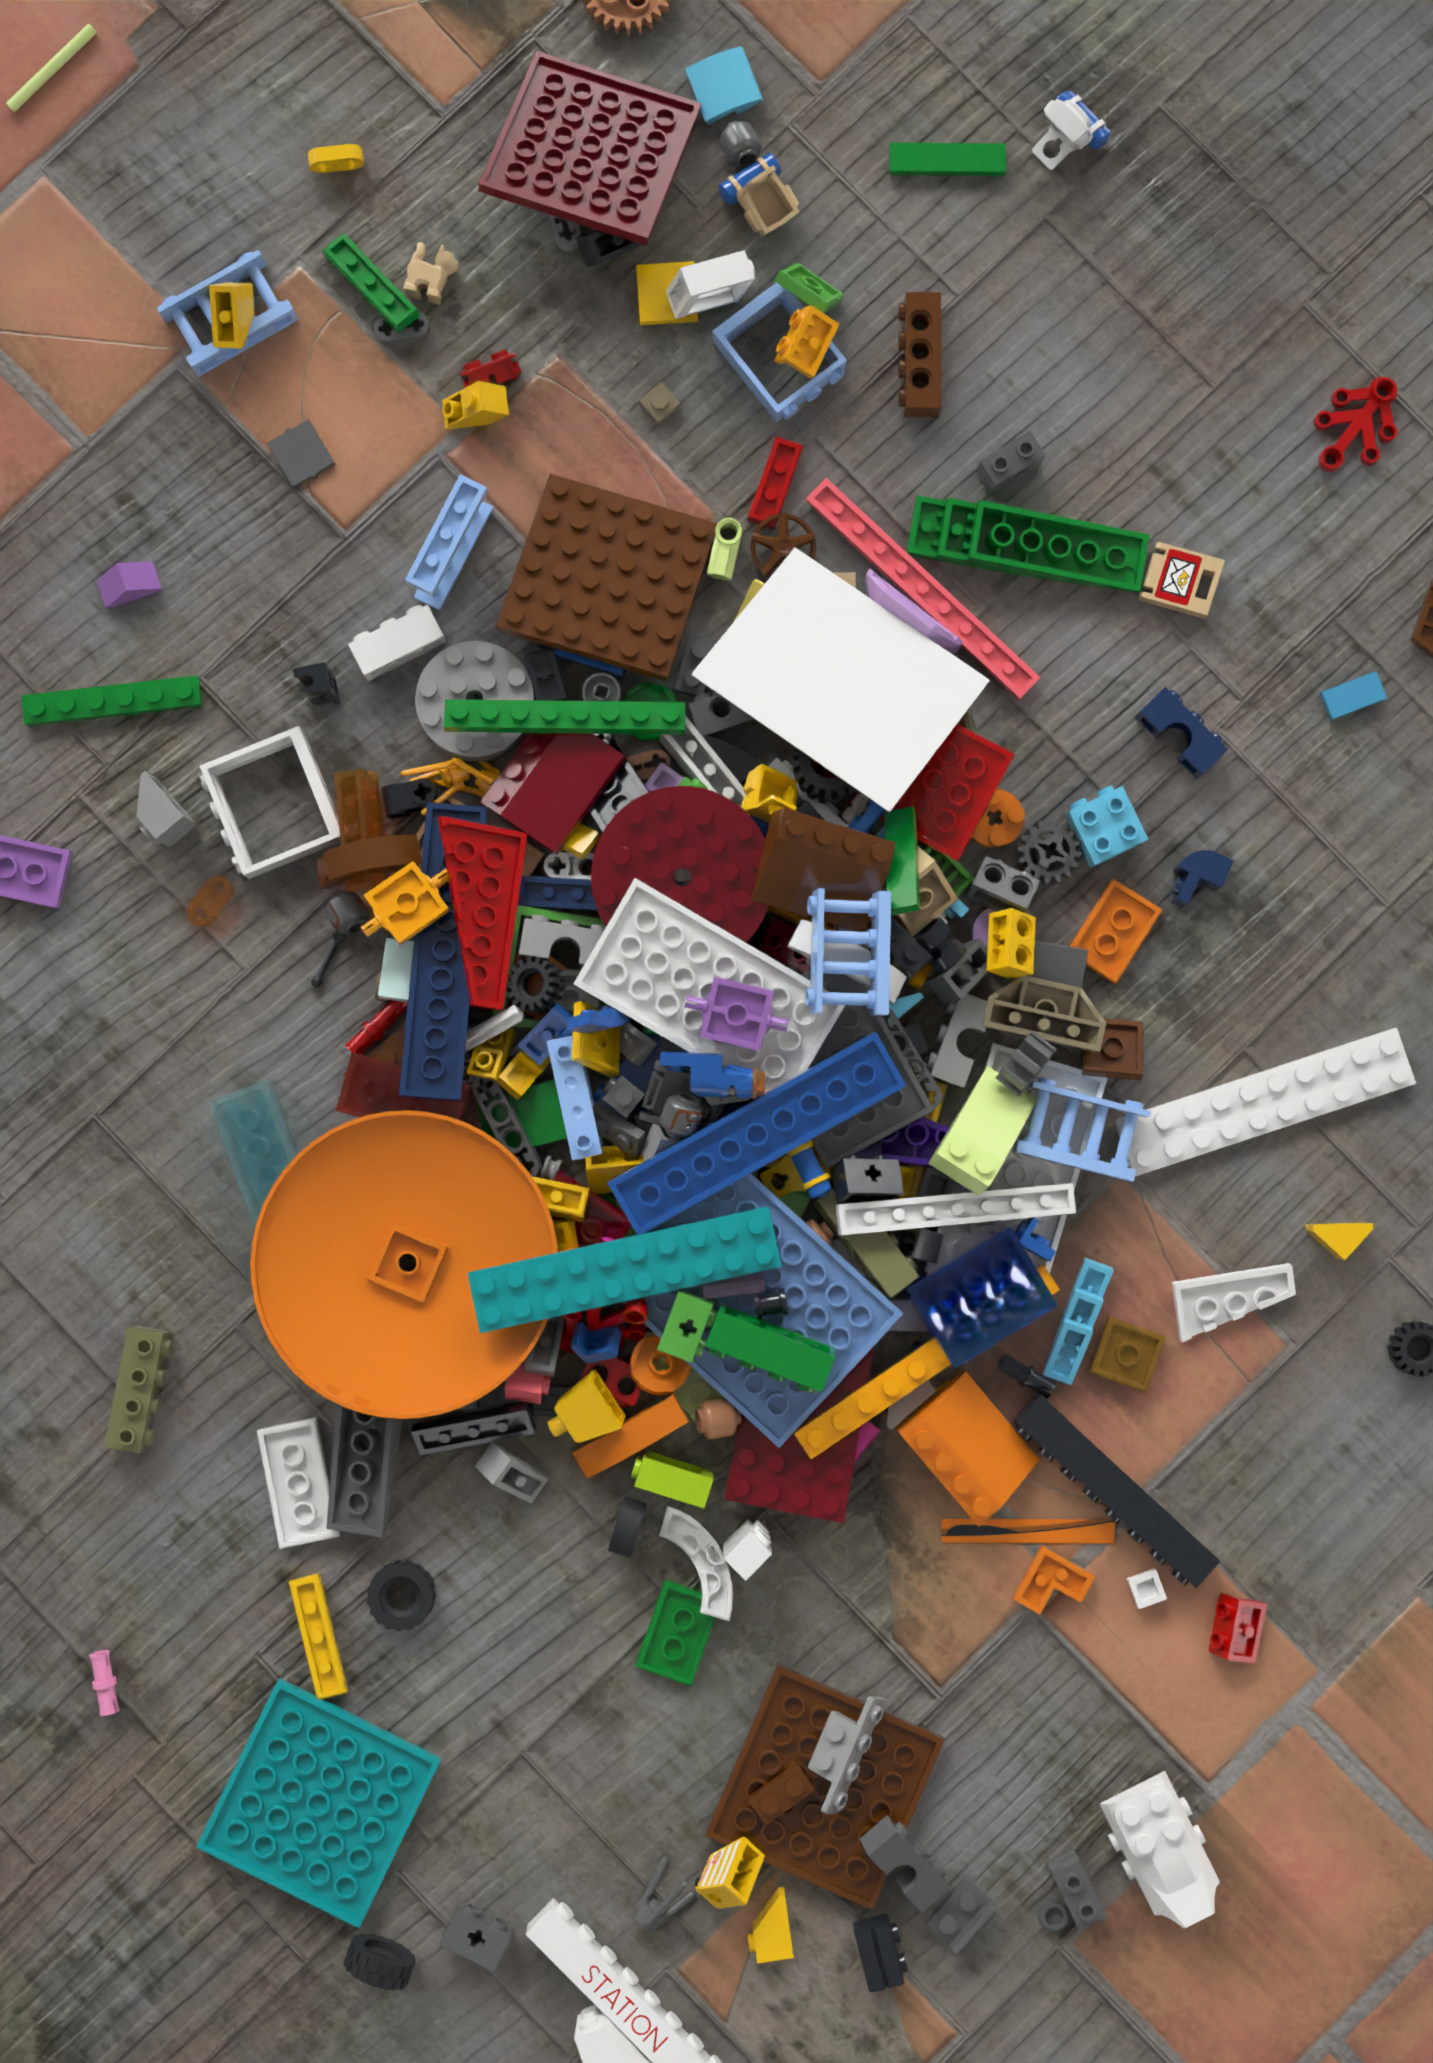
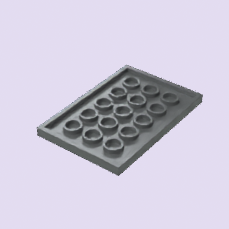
M811 969L801 975L810 980ZM823 973V988L829 992L867 993L868 991L865 985L844 974ZM845 1005L808 1069L876 1031L906 1086L811 1139L827 1168L840 1162L843 1157L855 1154L934 1110L883 1016H870V1009H867L866 1006Z

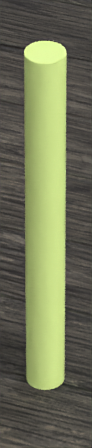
M88 23L6 102L9 109L15 113L97 34L96 30Z

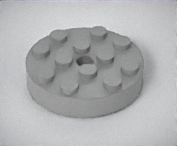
M468 641L452 645L432 658L418 680L415 706L423 730L429 740L439 750L453 758H462L463 761L485 762L502 757L517 747L527 733L445 732V699L471 700L475 698L474 693H476L477 697L483 700H535L530 677L523 664L512 653L498 645L482 641Z

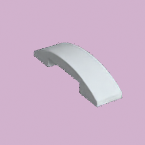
M803 919L800 920L787 946L811 959L812 923ZM823 943V961L867 963L868 960H871V952L858 944ZM891 964L889 1003L894 1004L907 977ZM844 974L865 985L870 991L871 978H867V975Z

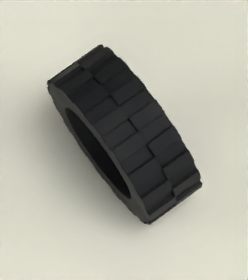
M397 1560L392 1564L385 1565L373 1577L367 1590V1605L370 1607L369 1612L371 1616L375 1617L379 1625H384L388 1630L402 1631L407 1629L408 1631L416 1625L419 1626L427 1618L434 1606L436 1591H434L435 1583L430 1577L431 1574L425 1571L422 1565L414 1564L413 1561L409 1560L406 1562ZM396 1581H407L415 1588L416 1601L407 1610H396L388 1603L387 1590Z
M359 1934L352 1938L343 1965L346 1967L347 1972L363 1983L384 1990H401L408 1984L416 1959L409 1949L394 1940L379 1935Z

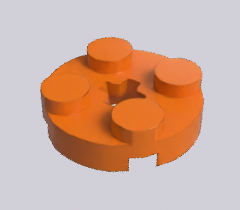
M997 789L971 839L985 848H999L1012 843L1021 833L1025 817L1024 809L1021 807L1018 799L1005 790ZM987 813H1000L999 818L1002 823L1000 825L997 823L993 826L989 825L988 821L990 818L987 816Z
M654 1334L646 1339H642L635 1346L630 1358L631 1378L641 1389L650 1394L671 1395L685 1383L691 1366L683 1359L657 1350L661 1338ZM660 1357L665 1358V1364L669 1367L667 1370L657 1371L655 1369L656 1366L652 1364V1360L658 1361Z

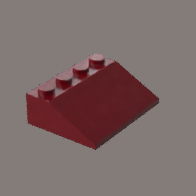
M529 733L481 803L498 818L520 832L528 833V837L558 855L626 757L594 734Z

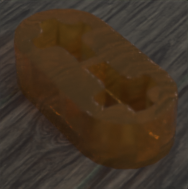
M222 876L211 877L189 904L186 913L188 920L199 927L211 925L231 900L234 894L233 884ZM224 882L223 889L226 893L223 896L220 894L216 895L212 901L211 898L216 892L213 886L215 884L222 885ZM209 902L210 904L205 910V913L208 915L207 918L196 920L198 916L195 912L196 908L203 909Z

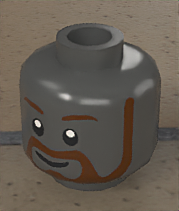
M341 890L335 892L329 898L330 901L325 908L326 916L336 932L348 936L360 933L362 931L360 927L366 924L369 919L368 909L361 897L353 891L345 892Z
M678 1092L677 1095L668 1097L660 1115V1123L666 1129L665 1133L668 1136L682 1139L683 1136L689 1137L697 1132L704 1115L700 1099L687 1092Z

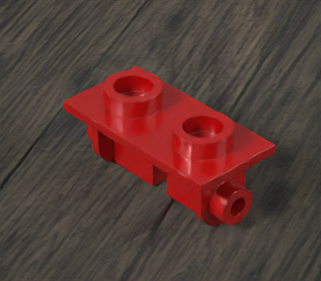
M507 349L491 354L492 360L481 364L478 359L464 364V371L459 372L461 377L467 376L468 380L463 381L464 387L466 388L477 381L491 383L488 376L494 374L497 384L517 378V374L522 373L518 362L512 363L510 359L515 357L516 354L514 352L508 354Z

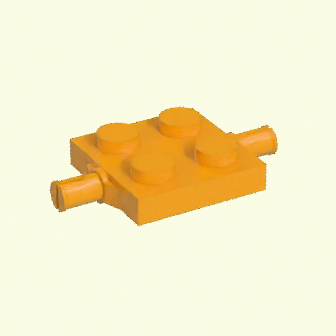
M412 861L364 894V898L373 909L375 918L360 927L367 938L383 927V929L391 933L400 946L448 913L449 908L440 897L438 891L439 887L448 882L447 870L444 869L430 879Z

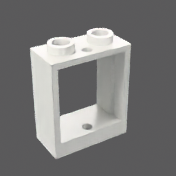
M745 250L680 268L665 291L675 319L738 302L755 279V269L751 260H748Z

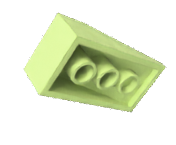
M988 1066L928 1163L979 1196L991 1185L1037 1100L1036 1096L1026 1090L1018 1097L995 1079L999 1073Z

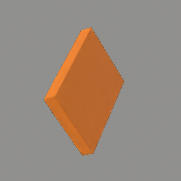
M1112 878L1069 946L1088 949L1086 968L1116 985L1163 909Z

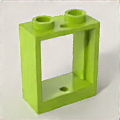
M645 1450L643 1457L637 1455L631 1477L636 1478L634 1487L705 1509L714 1480V1471Z

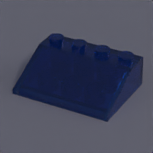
M1011 1226L1002 1228L902 1289L953 1368H957L1058 1306Z

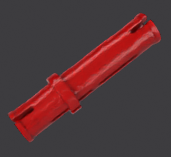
M390 1000L369 1022L365 1021L362 1024L364 1027L345 1044V1047L359 1059L371 1044L383 1038L381 1034L407 1009L408 1002Z

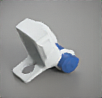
M1071 90L1061 93L1055 101L1051 100L1044 108L1045 117L1050 124L1049 131L1032 149V152L1049 170H1053L1074 150H1081L1086 145L1092 150L1102 147L1107 143L1111 133L1105 126L1106 123L1102 119L1099 120L1081 101V97L1079 95L1076 96ZM1059 138L1062 141L1059 154L1055 158H1047L1043 153L1044 146L1048 142L1056 141Z

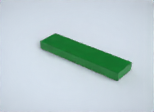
M890 142L889 175L1005 176L1006 143Z
M345 233L341 234L322 250L323 256L397 333L420 316L419 310Z
M911 806L884 812L885 839L896 842L890 870L886 878L887 891H891V916L920 910L916 811Z

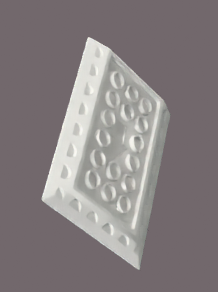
M797 548L791 551L691 674L888 812L893 809L990 681Z

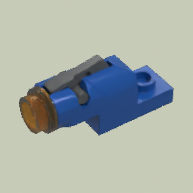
M664 1051L660 1053V1065L667 1066V1071L685 1072V1066L691 1067L690 1091L700 1097H705L709 1105L747 1101L749 1098L757 1099V1096H764L765 1071H758V1068H743L727 1064V1067H722L723 1054Z

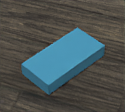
M1377 671L1319 694L1330 721L1387 699Z

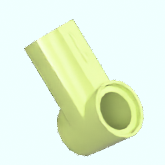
M733 518L722 519L716 526V534L707 570V576L714 579L732 580L742 536L741 525ZM731 528L737 535L732 540H725L720 534L724 529Z

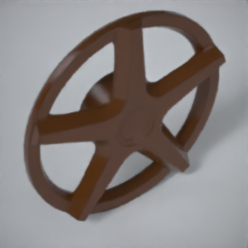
M787 513L772 515L764 519L752 535L750 545L752 559L756 567L770 578L773 575L771 573L781 560H785L794 548H800L810 543L809 557L814 560L816 553L815 535L809 525L795 515ZM779 519L777 537L773 538L759 534L765 525ZM788 519L801 525L807 534L793 538L790 537ZM756 543L772 551L764 567L757 558Z

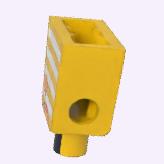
M745 1837L730 1843L710 1855L702 1876L697 1877L695 1880L696 1891L718 1909L746 1905L765 1855Z

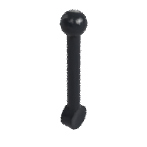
M336 931L333 933L334 941L317 976L311 979L313 987L318 988L322 985V977L338 944L345 940V934H340Z

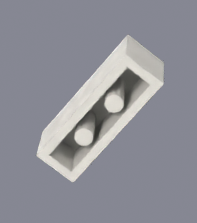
M422 605L414 606L406 612L407 615L397 620L395 618L388 619L380 624L379 629L371 633L369 631L362 632L353 638V642L348 644L367 681L375 679L447 643L428 605L424 607Z
M749 1518L723 1543L724 1560L745 1581L772 1555V1542L770 1541L769 1530L759 1520L753 1523Z

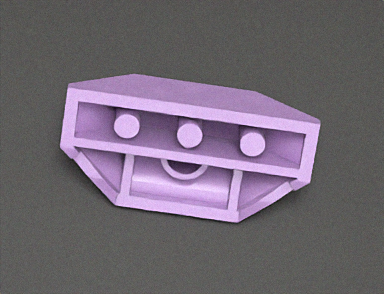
M868 570L864 580L867 597L949 653H955L959 650L963 643L959 637L910 601L873 570Z

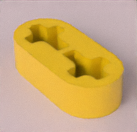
M356 144L313 148L308 152L309 169L315 173H329L361 168L364 165L363 148Z

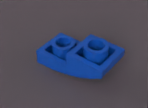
M612 1006L601 1007L600 1011L584 1010L580 1012V1015L568 1018V1030L578 1033H596L630 1022V1017Z

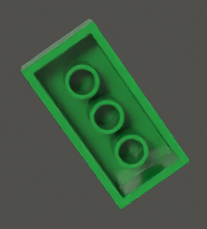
M722 1303L705 1344L706 1347L710 1348L709 1352L717 1357L727 1359L729 1355L739 1359L738 1364L747 1369L756 1370L757 1367L769 1371L767 1374L769 1377L781 1382H785L787 1378L797 1382V1388L814 1394L815 1390L823 1391L835 1360L834 1347L763 1319L758 1320L753 1315Z

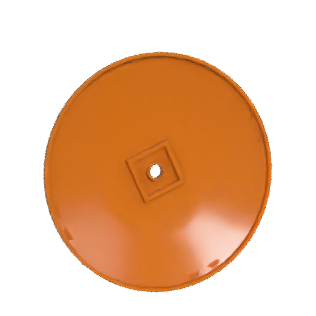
M387 1111L366 1115L329 1130L298 1153L283 1170L265 1199L256 1223L250 1260L251 1284L258 1315L271 1344L292 1372L310 1388L345 1408L363 1414L396 1419L423 1418L461 1408L480 1399L498 1387L526 1359L537 1343L548 1320L543 1319L480 1333L467 1273L557 1253L558 1244L548 1205L538 1185L517 1157L500 1142L484 1131L449 1116L422 1111ZM404 1254H411L415 1257L417 1263L414 1270L405 1271L401 1268L400 1259Z

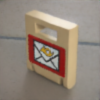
M1156 542L1154 550L1162 554H1152L1142 585V589L1152 591L1153 593L1140 592L1138 599L1149 604L1207 619L1225 560L1162 542ZM1202 575L1210 578L1213 577L1206 600L1195 597Z

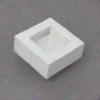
M1155 1568L1126 1578L1138 1609L1167 1599Z

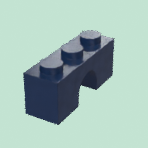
M1164 687L1135 718L1155 738L1167 728H1176L1183 732L1186 737V748L1176 759L1198 779L1228 749L1224 746L1225 741L1219 734L1214 731L1210 732L1203 725L1204 720L1195 711L1190 712L1182 704L1183 699L1174 690L1169 691Z

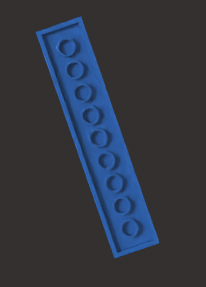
M875 1031L608 1181V1185L636 1234H643L904 1088L906 1084Z

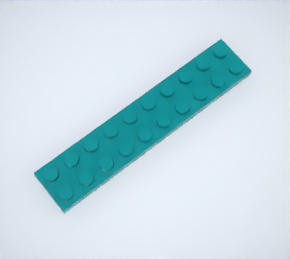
M769 1206L471 1271L467 1274L479 1331L484 1333L782 1267Z

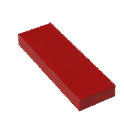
M778 436L775 437L747 517L748 521L760 524L764 519L781 513L804 445ZM778 519L771 521L765 527L775 530Z

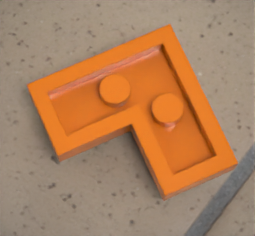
M1041 1545L1012 1598L1034 1612L1041 1614L1054 1588L1081 1603L1096 1576Z

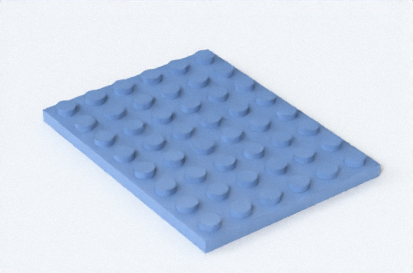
M750 1173L645 1233L769 1206L782 1267L683 1289L713 1300L712 1309L717 1310V1313L722 1303L757 1317L754 1292L767 1294L779 1292L780 1288H784L788 1316H783L782 1313L763 1316V1320L835 1348V1360L823 1391L815 1390L814 1394L805 1392L796 1387L797 1382L787 1378L785 1382L775 1380L767 1375L769 1371L759 1367L756 1370L747 1369L738 1364L739 1359L729 1355L727 1359L717 1357L709 1352L710 1348L704 1346L701 1357L695 1355L692 1363L684 1361L780 1448L903 1315V1312L759 1179ZM680 1289L642 1297L649 1307L647 1320L644 1324L659 1338L663 1335ZM688 1319L686 1323H681L685 1326L684 1332L690 1333L692 1329L697 1330V1328L693 1327V1320ZM705 1326L702 1338L708 1339L712 1327Z

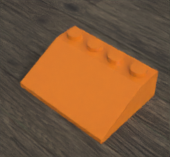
M965 1370L896 1428L978 1527L1006 1503L1040 1460Z

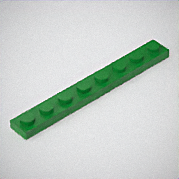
M445 699L444 730L445 732L685 735V702Z

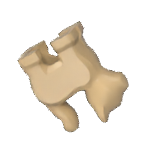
M418 242L416 245L417 249L407 267V279L405 280L403 290L408 297L421 300L420 289H427V301L440 305L441 292L446 285L447 277L458 271L459 262L455 259L453 253L445 250L444 245H441L436 255L435 265L424 262L422 259L426 253V246L424 243Z

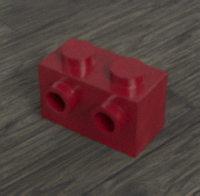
M774 917L759 950L765 952L769 957L781 964L786 963L798 968L797 973L800 975L810 970L811 967L806 964V957L787 947L796 927Z

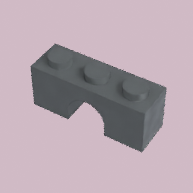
M887 1815L861 1837L860 1841L868 1856L886 1875L896 1867L906 1865L895 1878L903 1893L923 1913L950 1889L944 1879L947 1873L936 1859L931 1862L927 1858L929 1853L918 1840L913 1843L909 1839L911 1834L900 1821L895 1824Z

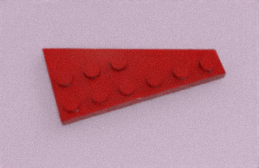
M439 816L437 819L470 1005L501 1011L504 1007L528 833Z

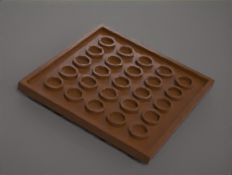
M550 474L499 615L496 631L667 682L711 550L718 523Z
M777 1663L706 1829L705 1836L725 1845L745 1837L765 1855L763 1862L873 1910L887 1875L868 1856L860 1838L887 1815L895 1824L900 1821L908 1828L945 1739L941 1735L884 1711L880 1722L874 1726L872 1731L871 1745L862 1755L859 1762V1774L849 1786L846 1805L838 1813L825 1814L821 1811V1808L832 1782L810 1770L808 1765L831 1711H838L853 1721L858 1722L866 1702ZM798 1762L815 1786V1791L765 1826L749 1803L748 1797Z

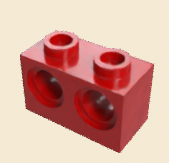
M617 1356L616 1358L586 1365L580 1380L591 1372L593 1366L603 1365L608 1370V1377L603 1381L619 1406L627 1408L628 1404L631 1406L635 1405L642 1390L637 1383H635V1389L630 1393L621 1391L618 1385L620 1379L624 1377L631 1378L630 1361Z

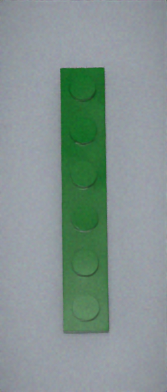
M197 675L21 695L23 718L26 726L203 707L200 677Z

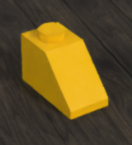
M225 282L209 285L213 347L243 348L255 315L253 283Z
M778 1887L752 1922L753 1933L748 1934L750 1953H756L757 1963L794 1958L784 1887Z

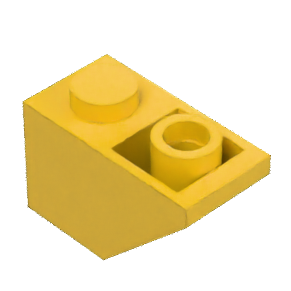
M477 381L442 400L445 429L489 425L509 415L506 386Z

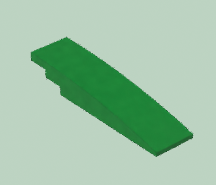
M917 495L914 500L906 552L914 557L978 569L1139 593L1141 591L1150 534L982 500L973 503L948 497L945 501Z

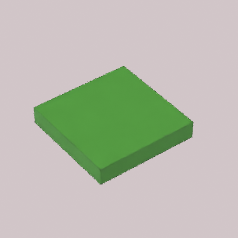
M799 263L780 271L774 280L822 313H826L840 305L844 298L842 292Z

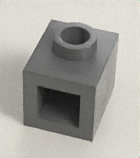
M622 1075L618 1080L613 1077L602 1090L606 1094L603 1100L625 1118L631 1115L645 1097L642 1091Z

